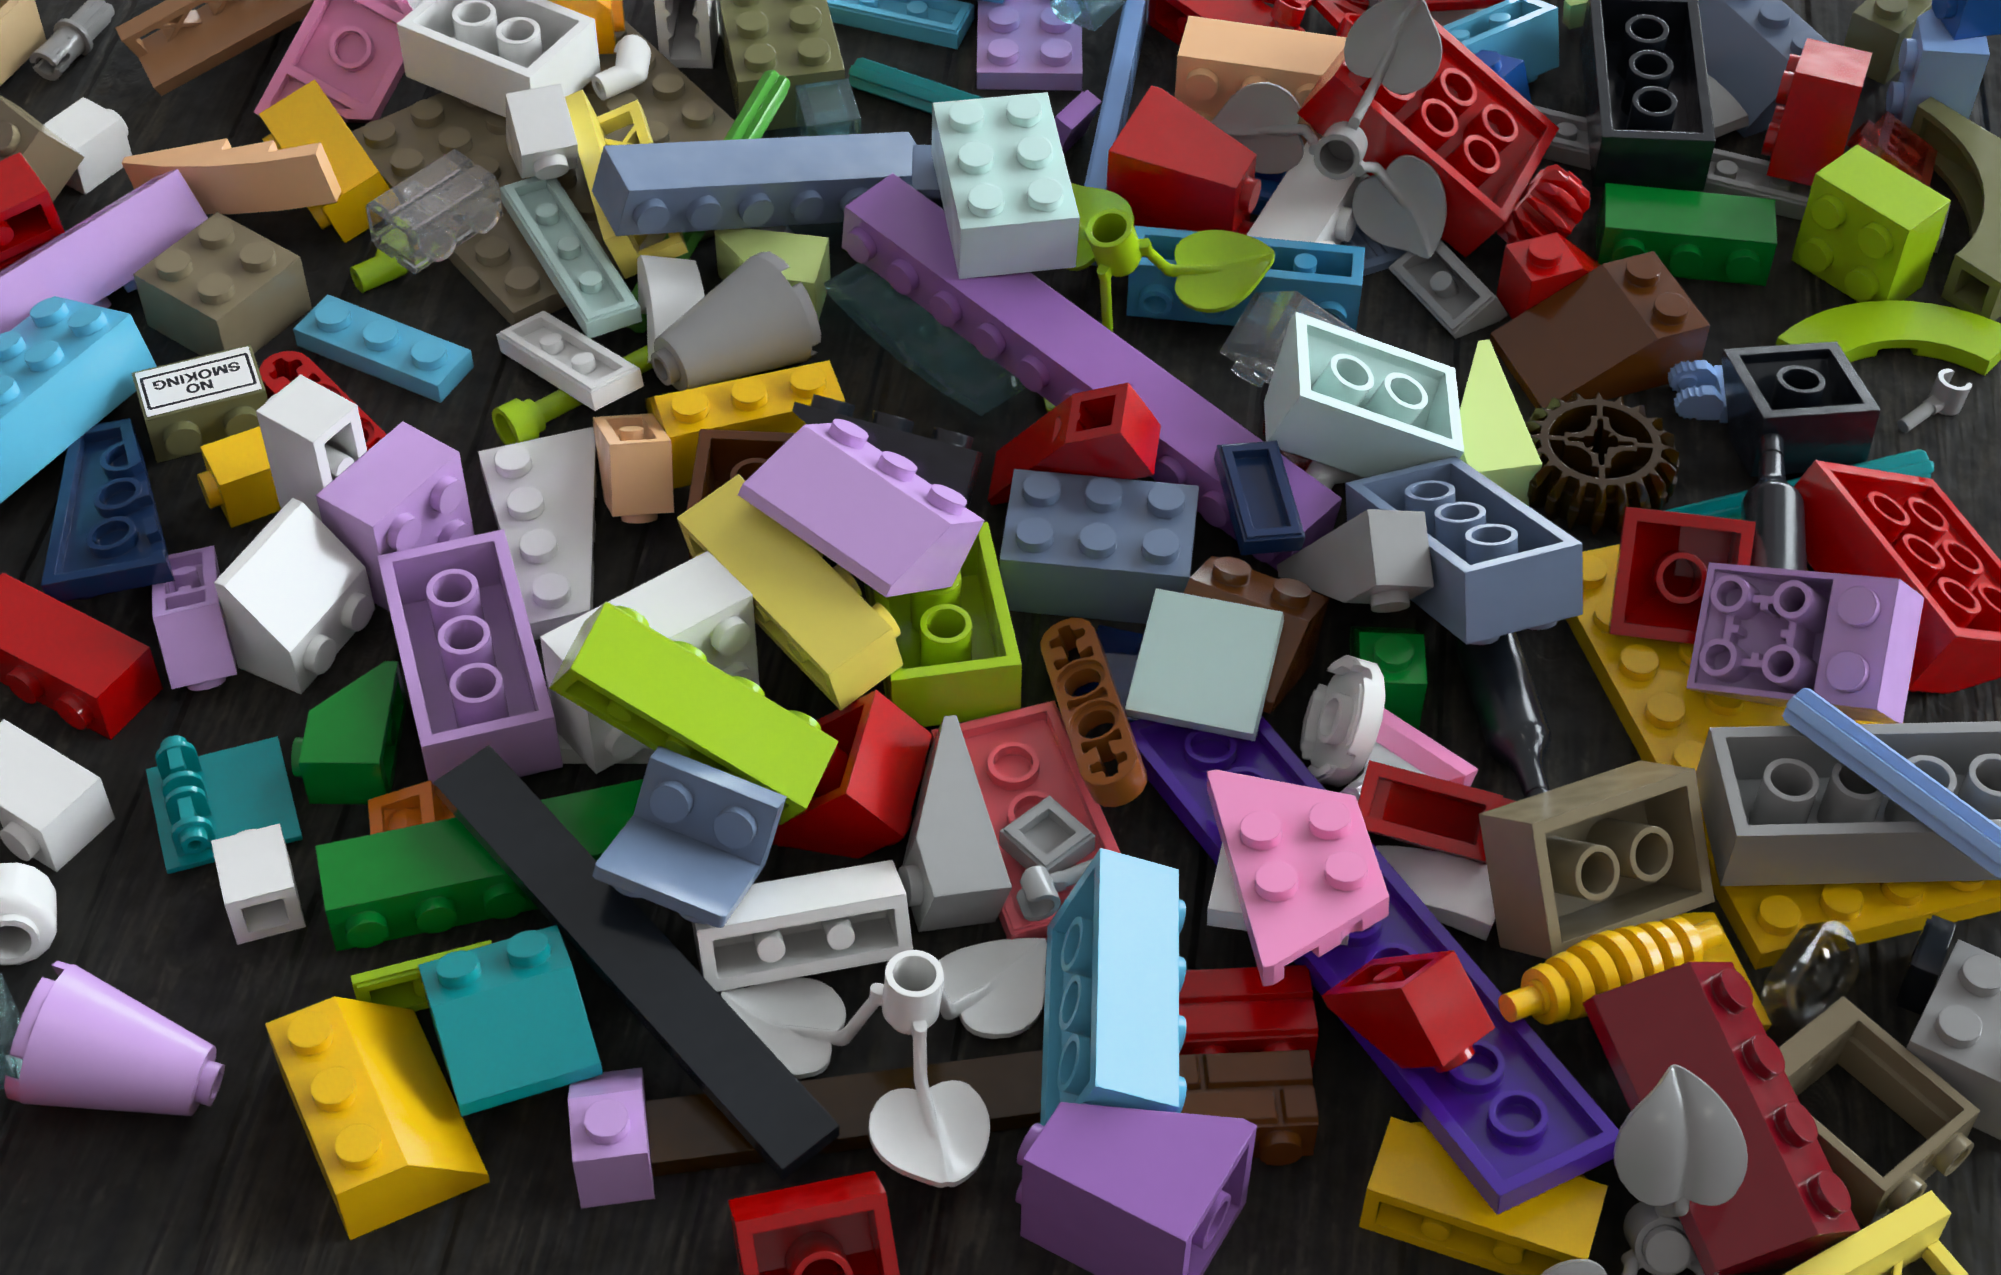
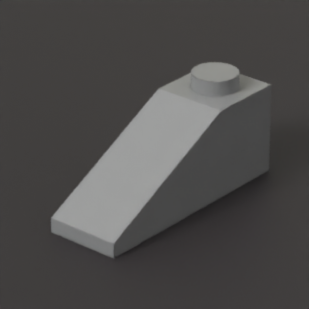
M1367 509L1277 564L1278 577L1301 581L1308 585L1311 590L1344 603L1370 604L1371 611L1377 613H1389L1407 609L1410 607L1411 599L1434 587L1425 512Z
M957 715L944 716L930 748L903 865L898 870L899 877L906 891L908 907L912 909L918 932L995 922L1012 889Z

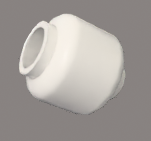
M18 862L0 863V965H21L37 959L51 946L57 933L56 890L48 876L33 866Z

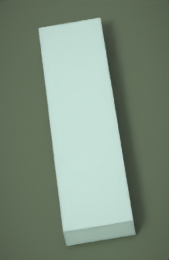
M534 176L500 187L502 204L587 337L591 339L642 322L639 303L557 178L542 180Z

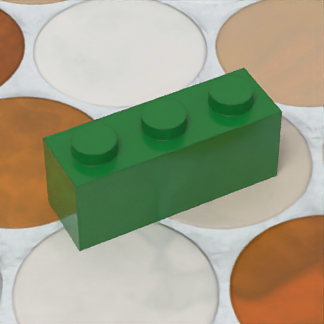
M1605 183L1596 225V261L1600 265L1654 251L1673 277L1766 286L1777 247L1775 199Z

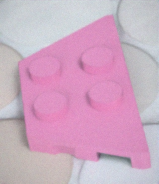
M314 0L254 113L260 116L259 113L315 79L345 123H369L379 120L405 72L397 23L414 9L407 0Z
M1222 770L1207 771L1209 799L1221 841L1223 842L1263 986L1274 985L1284 979V966L1309 951H1312L1319 958L1339 946L1343 938L1348 934L1364 931L1389 915V894L1355 795Z

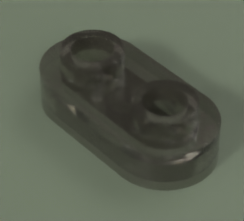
M1839 921L1810 923L1804 925L1790 942L1769 972L1761 992V1003L1771 1024L1778 1032L1786 1036L1795 1035L1841 997L1846 996L1854 984L1859 971V952L1850 930Z

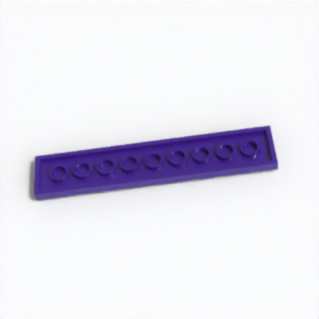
M1262 715L1255 741L1144 719H1138L1130 723L1147 773V779L1216 865L1218 864L1222 841L1207 791V771L1222 770L1326 790ZM1372 844L1389 894V915L1364 931L1350 933L1348 945L1340 944L1319 958L1312 951H1309L1294 960L1295 964L1306 965L1310 971L1311 984L1320 995H1323L1372 959L1449 950L1455 951L1495 1026L1492 1031L1472 1045L1475 1054L1462 1065L1442 1073L1435 1072L1433 1067L1402 1069L1340 1017L1339 1019L1497 1215L1614 1159V1147L1619 1129L1524 1019L1515 1022H1508L1504 1019L1498 1005V1000L1502 993Z

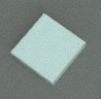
M1156 588L1125 706L1127 716L1255 741L1284 624L1283 612Z

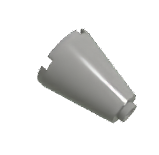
M770 251L759 252L751 256L660 334L654 341L655 352L651 354V363L661 382L667 386L672 384L679 391L802 363L815 357L818 352L813 351L812 347L821 342L818 316L803 284L800 282L791 286L781 273V271L789 268L787 263Z

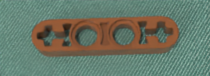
M1083 618L1062 620L1051 626L1044 633L1040 641V647L1079 772L1095 803L1103 807L1122 806L1136 799L1142 793L1147 783V773L1104 648L1090 621ZM1077 648L1081 658L1070 662L1068 651ZM1091 682H1099L1098 687L1088 694L1072 697L1073 692L1079 687ZM1105 723L1114 724L1109 732L1100 737L1085 738L1086 734L1098 725ZM1115 759L1118 764V773L1109 776L1104 763Z

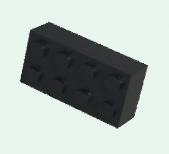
M1588 0L1580 48L1592 187H1605V183L1675 190L1704 191L1716 139L1698 0Z

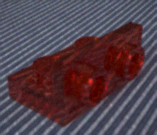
M1886 111L1875 124L1869 119L1866 120L1848 140L1846 145L1850 149L1858 144L1930 187L1938 151L1890 112Z

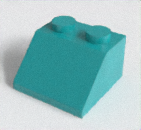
M557 925L541 930L523 931L506 940L468 951H454L440 959L418 965L434 1029L461 1117L603 1074L574 969Z

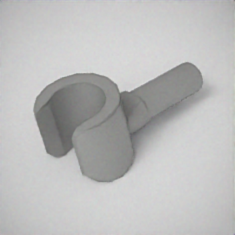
M1952 369L1941 370L1938 372L1927 399L1920 406L1898 420V428L1902 432L1907 433L1936 413L1949 416L1957 415L1966 401L1972 388V383L1969 382L1963 387L1953 386L1949 383L1955 371Z
M1092 859L1051 874L1043 866L1027 868L1020 880L1022 889L1016 895L1024 918L1029 921H1039L1057 912L1061 906V900L1057 892L1066 890V887L1076 884Z

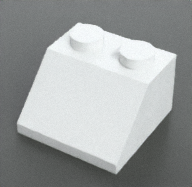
M291 498L214 582L238 668L299 694H302L318 675L325 673L330 668L339 650L355 632L361 631L368 624L375 610L366 567L303 502Z

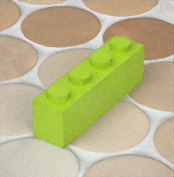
M607 601L584 621L549 689L654 751L658 746H661L787 796L779 825L784 824L807 809L839 742L821 731L820 724L811 716L795 710H786L766 698L762 688L753 681L740 676L728 675L708 663L705 654L695 646L682 641L670 640L650 628L647 619L637 611L625 606H614Z

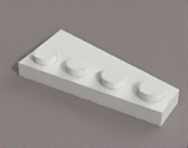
M593 427L478 451L480 466L499 530L504 529L534 640L540 639V636L593 610V548L596 530V458H598Z

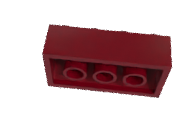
M1687 962L1597 994L1582 1003L1631 1111L1654 1089L1666 1070L1671 1065L1677 1064L1698 1076L1720 1096L1742 1130L1747 1145L1748 1162L1744 1180L1736 1194L1727 1202L1715 1206L1701 1205L1690 1201L1687 1214L1678 1216L1705 1275H1735L1794 1268L1861 1230L1850 1208L1851 1198L1843 1181L1833 1173L1817 1140L1818 1131L1816 1123L1808 1110L1800 1104L1784 1071V1057L1775 1042L1767 1036L1753 1007L1751 988L1744 977L1736 971L1732 962Z

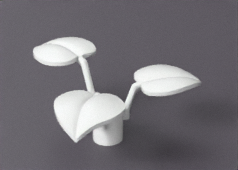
M1015 938L1012 940L989 941L958 949L947 954L939 961L924 951L907 950L900 952L887 963L884 984L873 983L870 986L869 998L845 1027L846 1010L842 999L832 987L811 978L797 977L758 984L747 988L725 990L721 992V997L797 1079L814 1077L824 1072L831 1060L832 1045L845 1046L849 1044L875 1010L882 1006V1013L886 1021L896 1031L912 1035L913 1070L916 1089L900 1088L891 1090L876 1102L869 1118L868 1132L871 1145L881 1161L892 1170L938 1188L946 1186L955 1187L969 1179L981 1165L989 1143L990 1119L985 1103L969 1084L950 1080L929 1087L927 1077V1028L935 1023L940 1011L942 1017L946 1020H952L959 1016L963 1026L970 1033L982 1038H1010L1030 1029L1041 1015L1045 1002L1047 942L1045 938Z

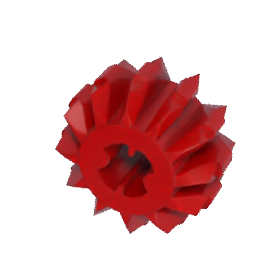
M1558 164L1548 166L1540 170L1529 181L1507 222L1497 230V234L1507 242L1505 245L1555 232L1566 238L1572 233L1573 228L1583 219V214L1589 209L1590 192L1571 171L1566 172Z

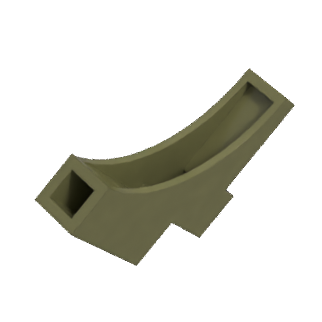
M1930 97L1917 106L1904 148L1923 160L1947 183L1965 213L1970 241L1961 251L1955 254L1941 297L1961 310L1995 321L2001 317V138L1933 97Z

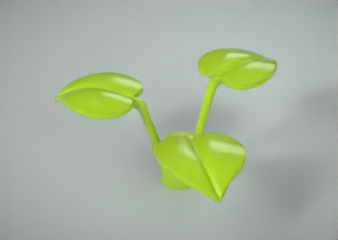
M1071 183L1080 217L1076 267L1064 269L1079 271L1089 267L1095 261L1097 262V274L1100 279L1102 325L1112 332L1111 278L1112 276L1123 277L1131 274L1137 268L1143 256H1146L1166 276L1177 277L1175 292L1182 304L1195 311L1204 313L1226 311L1238 305L1252 293L1274 263V250L1256 238L1225 230H1205L1193 233L1180 240L1174 252L1177 265L1170 264L1153 249L1150 239H1138L1134 228L1132 208L1123 197L1105 189ZM1044 398L1047 412L1056 407Z

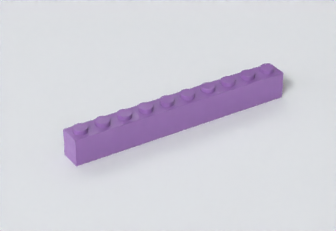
M894 173L845 206L842 248L855 261L865 264L888 281L898 293L907 295L931 313L941 325L950 327L974 345L984 357L993 359L1016 376L1027 389L1037 392L1057 406L1074 393L1129 382L1161 424L1154 475L1150 477L1156 482L1199 486L1197 512L1209 524L1222 529L1236 540L1214 456L1217 445L1262 442L1260 438L1032 273L1025 272L959 279L944 210ZM1281 454L1305 533L1302 547L1304 549L1333 531L1342 498ZM1299 551L1253 554V556L1277 570V564Z

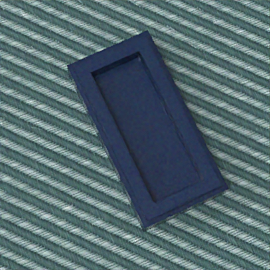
M1277 440L1217 445L1214 461L1240 554L1253 555L1302 550L1305 533Z

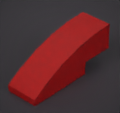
M1369 760L1358 805L1367 831L1370 833L1487 865L1479 814L1516 801L1503 798V795Z

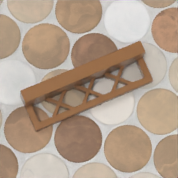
M165 0L115 29L121 41L139 58L153 88L163 96L305 18L314 0ZM202 3H207L206 5H204V6H202V7H200V8H198V9H196V10H191V9H193V8L199 6V5L202 4ZM155 29H160L155 33L147 36L146 38L142 40L140 39V37L148 34L149 32Z

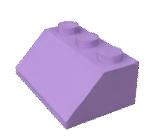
M834 419L832 423L803 425L742 484L738 496L885 597L952 587L984 523V519L965 507L967 500L961 494L943 485H931L915 474L917 466L913 462L899 454L880 451L867 442L869 436L865 430L842 419Z

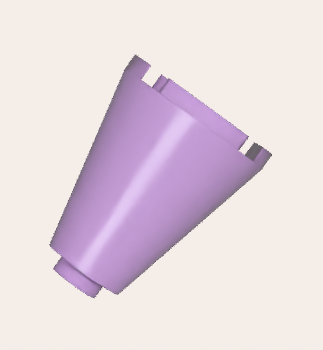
M56 961L52 967L57 973L58 979L54 981L44 977L41 978L23 1012L9 1055L23 1059L19 1079L5 1075L4 1089L8 1099L31 1105L192 1116L200 1104L212 1105L219 1091L225 1070L224 1064L215 1062L216 1047L77 965Z

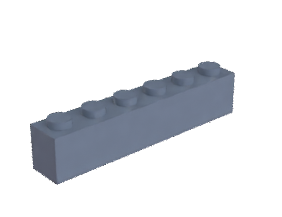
M909 132L604 145L592 192L616 236L844 222L845 206L890 174L894 173L912 186L913 145L917 144Z

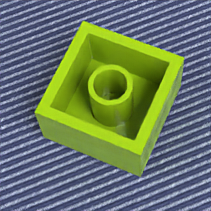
M1857 144L1815 174L1791 260L1859 303L1884 300L1904 301L1923 286L1951 200Z

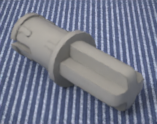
M87 0L69 19H60L54 25V33L30 55V63H35L33 69L47 80H57L81 54L86 56L93 49V40L111 22V18L115 14L113 6L104 0Z

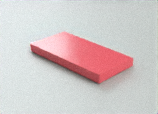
M1055 700L959 723L998 845L1001 829L1050 795L1096 835L1095 850L1075 865L1093 859L1100 848L1121 853L1101 806L1095 803L1082 779L1064 721ZM938 729L931 730V746L936 737ZM999 845L1012 885V889L998 915L1007 939L1045 938L1047 940V926L1057 912L1039 921H1029L1024 918L1016 895L1022 889L1020 880L1026 869ZM1076 884L1066 887V890L1057 892L1061 905Z

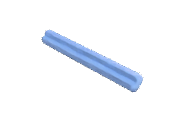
M1802 688L1795 696H1792L1786 704L1782 715L1785 722L1994 877L2001 879V828L1813 690Z

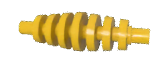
M1682 917L1662 919L1659 922L1651 921L1636 926H1625L1596 933L1586 940L1574 944L1566 951L1550 957L1545 963L1537 964L1525 971L1521 979V988L1502 994L1499 997V1010L1508 1022H1515L1532 1015L1535 1020L1544 1025L1563 1022L1566 1019L1573 1020L1587 1017L1588 1015L1582 1003L1592 996L1687 962H1702L1703 952L1722 945L1724 939L1722 929L1714 920H1707L1692 925Z

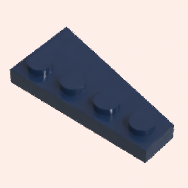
M130 418L96 424L67 448L41 582L44 593L60 602L75 599L86 600L102 594L175 581L139 437Z

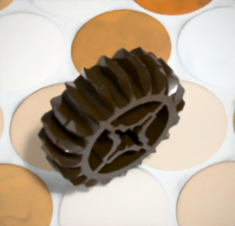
M1598 391L1592 399H1584L1578 393L1573 392L1567 402L1552 397L1548 407L1535 408L1529 421L1525 422L1542 462V468L1529 483L1527 492L1529 507H1545L1546 519L1549 521L1557 518L1567 520L1569 531L1578 524L1588 526L1593 536L1601 527H1608L1615 534L1619 535L1622 531L1625 507L1662 510L1665 504L1668 503L1669 497L1674 493L1680 461L1678 460L1679 452L1675 450L1676 447L1674 445V434L1663 430L1662 418H1646L1644 405L1634 408L1625 406L1622 396L1614 402L1603 400Z

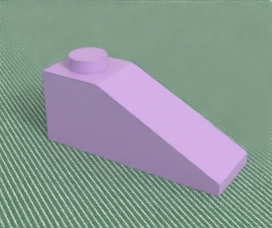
M213 545L168 555L175 581L152 585L153 621L171 689L187 686L192 691L207 690L224 683L226 677L237 675L235 654L214 584L220 576V571Z

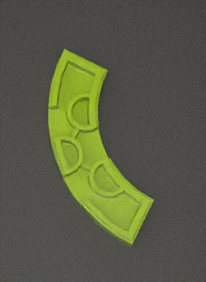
M1869 301L1825 310L1793 325L1781 334L1776 341V345L1837 341L1850 363L1874 357L1880 349L1910 348L1913 355L1948 361L1984 376L2001 360V323L1957 308L1915 301Z

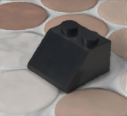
M1837 341L1723 349L1721 360L1730 442L1750 477L1758 476V441L1762 435L1767 433H1776L1783 438L1785 474L1805 473L1815 460L1849 466L1867 462L1880 408Z

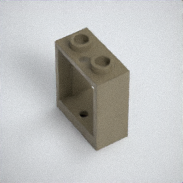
M1844 996L1779 1047L1785 1061L1784 1071L1796 1096L1801 1094L1838 1063L1927 1139L1882 1177L1813 1117L1818 1131L1817 1140L1833 1173L1843 1181L1851 1198L1850 1208L1855 1219L1864 1227L1878 1221L1889 1211L1894 1212L1922 1196L1927 1188V1184L1924 1181L1937 1170L1944 1176H1948L1963 1163L1972 1151L1974 1143L1967 1137L1980 1110Z

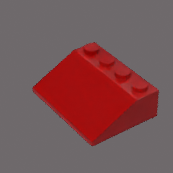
M1434 20L1442 44V59L1437 73L1425 87L1409 94L1394 93L1381 83L1359 125L1368 141V148L1363 161L1378 162L1386 170L1389 164L1397 157L1413 155L1431 165L1438 173L1446 193L1447 215L1441 239L1449 243L1466 258L1507 222L1559 127ZM1343 48L1316 83L1297 114L1310 124L1317 133L1324 135L1331 125L1342 121L1349 122L1371 78L1356 75L1348 69L1345 63Z
M1815 460L1794 485L1804 500L1806 560L1816 572L1901 579L1924 597L1908 691L1949 694L2001 678V560L1937 483L1930 478Z

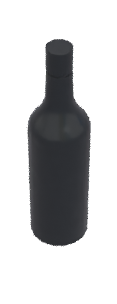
M1767 433L1762 435L1758 441V482L1746 492L1741 503V520L1756 522L1750 566L1807 571L1804 500L1798 489L1786 481L1783 438L1776 433Z
M1517 632L1502 635L1496 642L1486 645H1466L1452 633L1451 637L1490 755L1494 760L1509 767L1516 774L1524 798L1549 791L1550 788L1544 771L1543 760L1550 747L1551 730Z

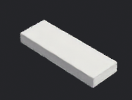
M541 311L496 334L500 351L594 411L644 386L639 367L545 311Z

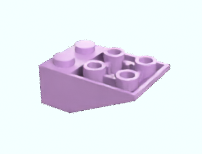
M1709 562L1686 688L1692 691L1786 708V704L1792 696H1795L1802 688H1808L1852 720L1886 724L1903 723L1924 597L1897 578Z

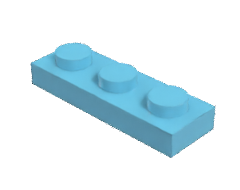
M328 294L293 328L297 346L439 403L474 368L471 350Z

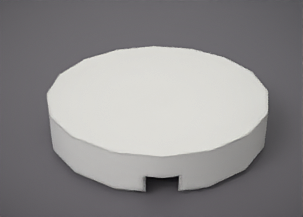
M1350 655L1341 657L1327 668L1328 672L1335 673L1328 686L1319 683L1317 689L1313 691L1303 719L1300 740L1302 758L1311 761L1308 770L1320 783L1336 788L1351 783L1363 769L1375 746L1383 719L1385 704L1384 676L1378 664Z

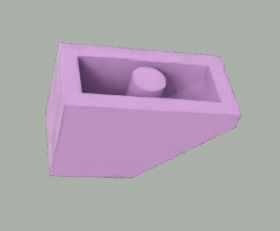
M642 1067L603 1072L602 1075L569 1085L568 1109L572 1163L581 1209L655 1199Z

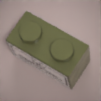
M251 344L131 373L157 463L201 452L200 446L259 427L256 410L268 400Z

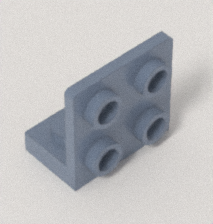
M658 746L649 758L633 816L597 860L592 876L599 881L612 885L623 895L644 898L674 910L690 922L723 928L766 865L787 796Z

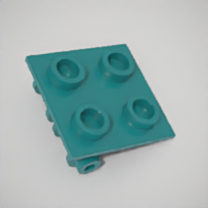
M169 736L161 742L160 748L155 754L157 767L146 769L167 874L215 862L211 841L236 835L244 830L259 829L280 823L285 844L303 839L278 736L201 756L197 755L194 745L187 742L182 736Z

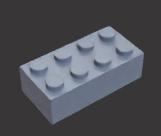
M1455 456L1345 483L1347 521L1367 509L1425 512L1434 587L1414 597L1411 601L1466 645L1491 644L1496 642L1502 635L1525 629L1544 630L1555 626L1557 621L1583 615L1582 543Z

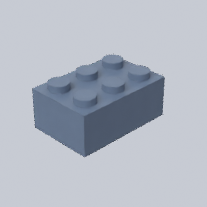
M1014 469L999 559V571L1009 611L1147 624L1155 589L1183 593L1191 577L1199 486Z

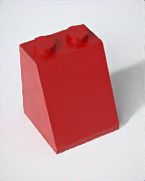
M1152 85L1108 151L1107 190L1120 195L1129 203L1134 215V228L1135 226L1198 232L1225 230L1247 235L1254 224L1250 222L1251 213L1259 199L1261 180L1255 178L1256 153L1162 88Z

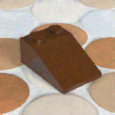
M1652 251L1598 266L1491 332L1490 342L1535 408H1546L1552 397L1567 402L1573 392L1578 393L1584 399H1592L1598 391L1603 400H1609L1669 384L1668 372H1670V368H1673L1675 364H1679L1681 361L1686 362L1689 360V362H1693L1694 360L1702 359L1710 324L1656 253Z

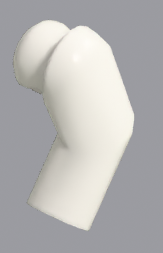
M630 34L619 40L614 48V53H617L615 66L592 76L593 89L601 100L605 101L642 84L647 79L651 50L647 42L640 36Z

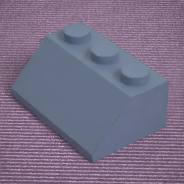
M1698 0L1707 74L1720 83L1748 114L1749 125L1736 131L1745 138L1768 130L1776 104L1782 105L1775 103L1790 53L1801 55L1807 38L1823 42L1827 41L1782 0Z

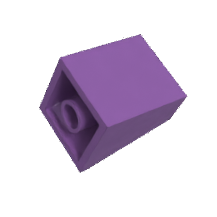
M1060 1102L1045 1126L1035 1123L1030 1128L1018 1151L1017 1164L1022 1166V1180L1015 1200L1021 1204L1020 1236L1094 1275H1203L1246 1204L1257 1125L1242 1118Z

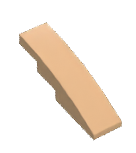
M225 138L127 156L122 161V165L134 189L155 176L178 169L205 214H215L216 212L221 214H243L283 211L337 203L342 191L321 142L278 150L274 140L232 148L228 139Z

